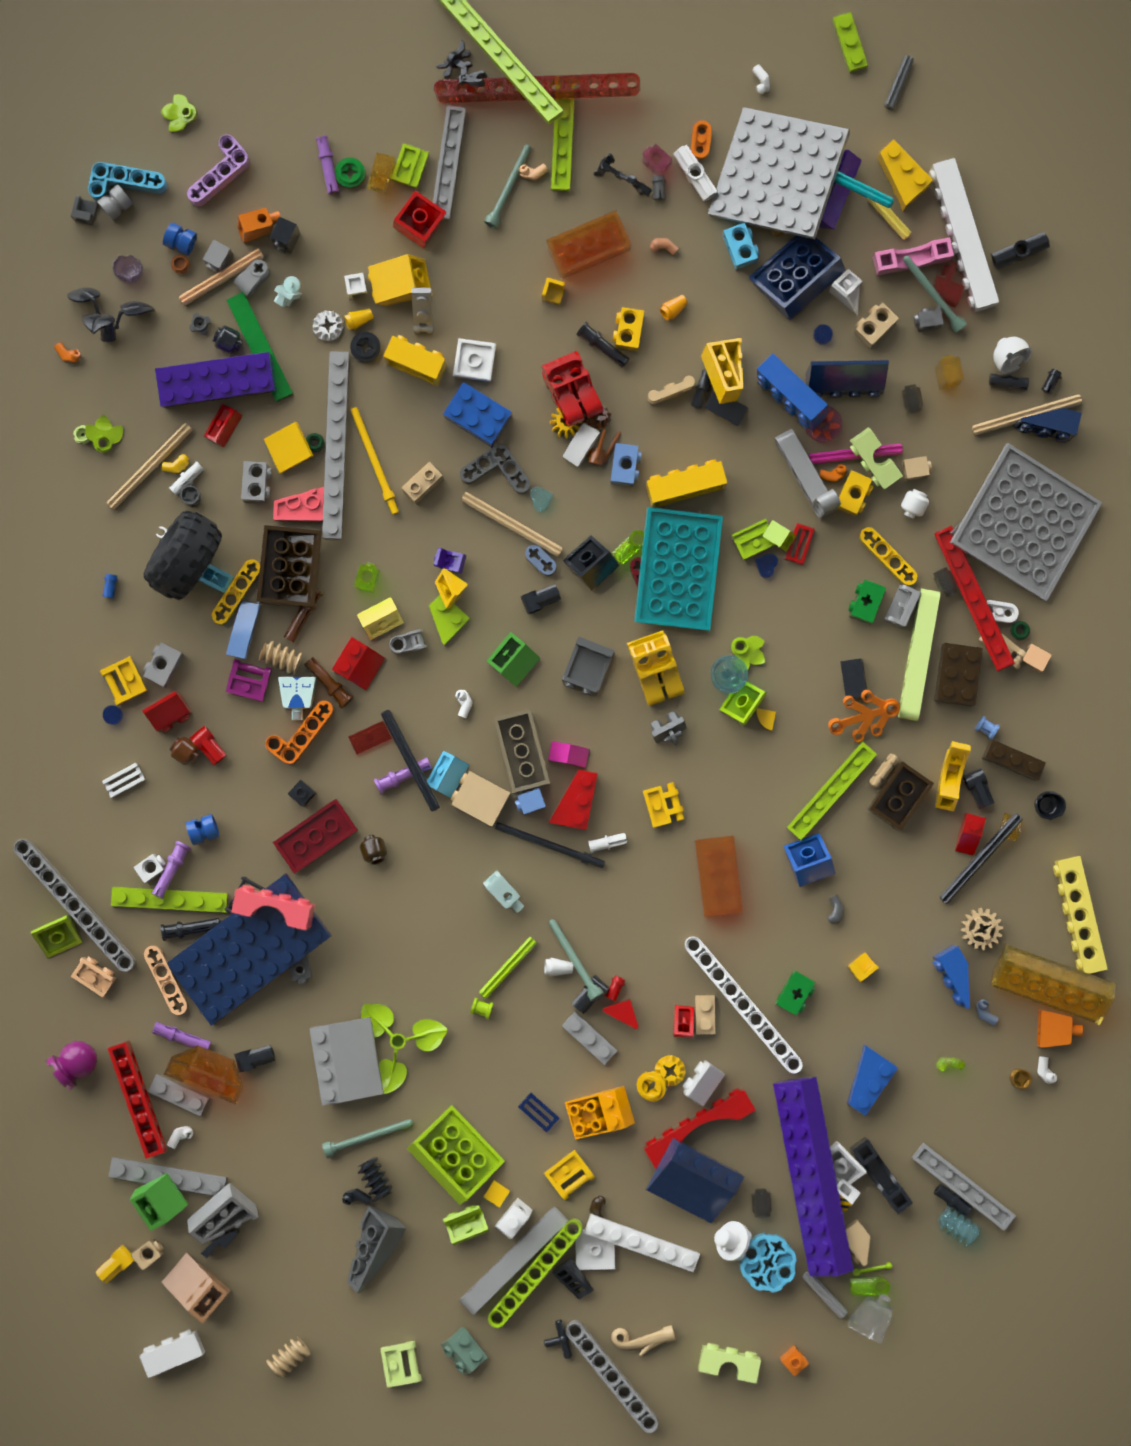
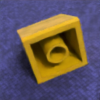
M406 254L368 266V278L372 284V297L375 304L386 306L411 301L412 288H431L426 261L423 258Z

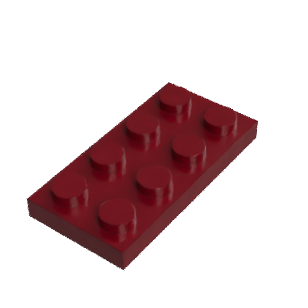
M334 799L279 837L273 844L293 873L296 874L354 834L358 829L339 801Z

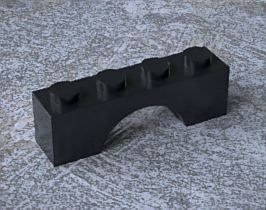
M866 1137L850 1147L852 1153L897 1214L913 1204L910 1197L889 1171Z

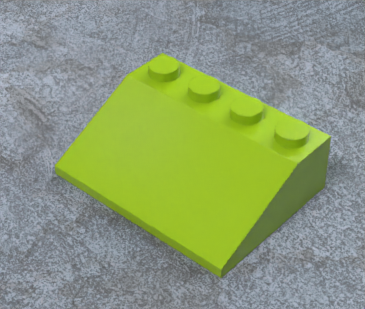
M453 1105L407 1148L459 1205L467 1201L505 1162Z

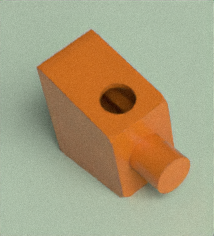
M262 208L238 215L237 229L243 244L272 233L273 225L281 217L279 211L269 214L267 208Z
M1038 1010L1037 1046L1044 1048L1070 1045L1072 1043V1036L1082 1037L1083 1026L1072 1025L1073 1018L1070 1016Z

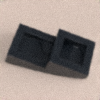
M235 1229L221 1235L202 1251L201 1255L207 1259L219 1244L226 1248L240 1231Z

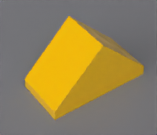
M444 568L435 581L446 609H450L459 600L468 586L467 583Z

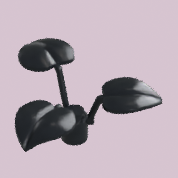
M79 288L68 293V299L73 302H93L96 313L87 314L82 319L84 325L93 334L100 330L101 341L113 342L116 340V329H119V322L123 314L126 316H136L155 311L152 306L143 302H127L120 306L121 310L115 323V318L112 315H100L95 299L100 297L98 290Z

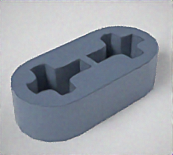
M530 545L526 549V559L545 576L555 573V561L539 546ZM530 550H532V551L538 550L537 555H538L541 559L538 560V559L535 558V557L530 558L529 556H530L531 554H530L529 551H530ZM544 561L546 564L552 563V571H544V565L541 562Z

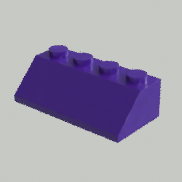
M845 149L838 171L855 179L862 160L850 150ZM835 182L833 183L819 228L835 229L850 189Z

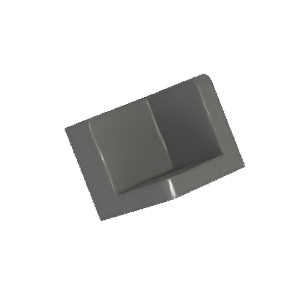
M76 195L71 213L72 219L76 222L93 225L98 204L93 201L84 200L80 195Z

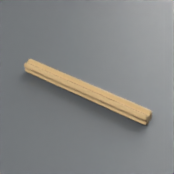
M1078 394L973 425L972 431L977 436L1014 425L1024 417L1062 408H1072L1081 405L1082 398Z
M186 423L183 424L107 501V505L115 510L192 432V428Z
M468 492L463 495L462 502L551 554L559 557L562 553L563 548Z

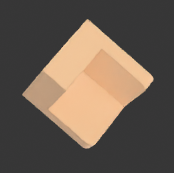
M1033 644L1028 645L1023 662L1034 667V671L1038 673L1043 672L1052 655Z

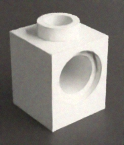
M152 854L133 868L143 882L148 883L164 871L166 863L160 855ZM150 862L156 865V870L153 873L147 870V865Z

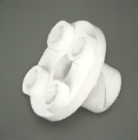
M735 1221L726 1223L716 1232L714 1237L719 1255L729 1261L742 1260L748 1250L752 1235L742 1223Z

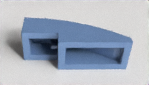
M241 601L226 655L247 660L261 605Z

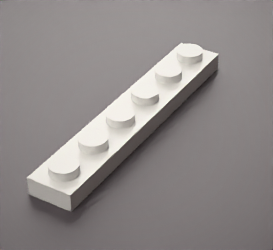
M590 1214L584 1230L585 1234L694 1272L700 1255L699 1252Z

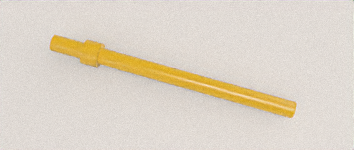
M354 407L350 411L382 488L384 501L388 503L392 515L397 514L399 510L394 500V492L389 488L357 407Z

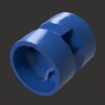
M172 222L164 234L162 244L171 249L177 248L178 252L188 256L195 246L197 233L189 229L184 231L182 226Z
M213 814L202 817L201 821L194 819L186 822L188 835L193 846L204 843L205 839L210 841L220 838Z

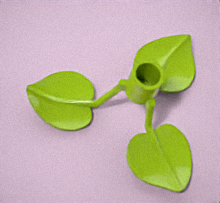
M364 1004L362 1006L361 1019L371 1017L374 1037L381 1036L385 1030L390 1035V1044L394 1048L393 1062L389 1059L379 1062L384 1094L398 1089L406 1079V1066L403 1063H396L398 1050L405 1047L406 1041L416 1039V1045L419 1049L432 1051L441 1044L448 1030L443 1024L435 1020L422 1019L412 1027L415 1036L405 1038L402 1034H393L388 1029L394 1021L390 1008L382 1004Z

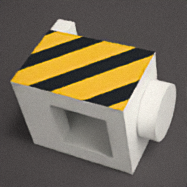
M842 1178L837 1183L844 1214L860 1195V1192Z

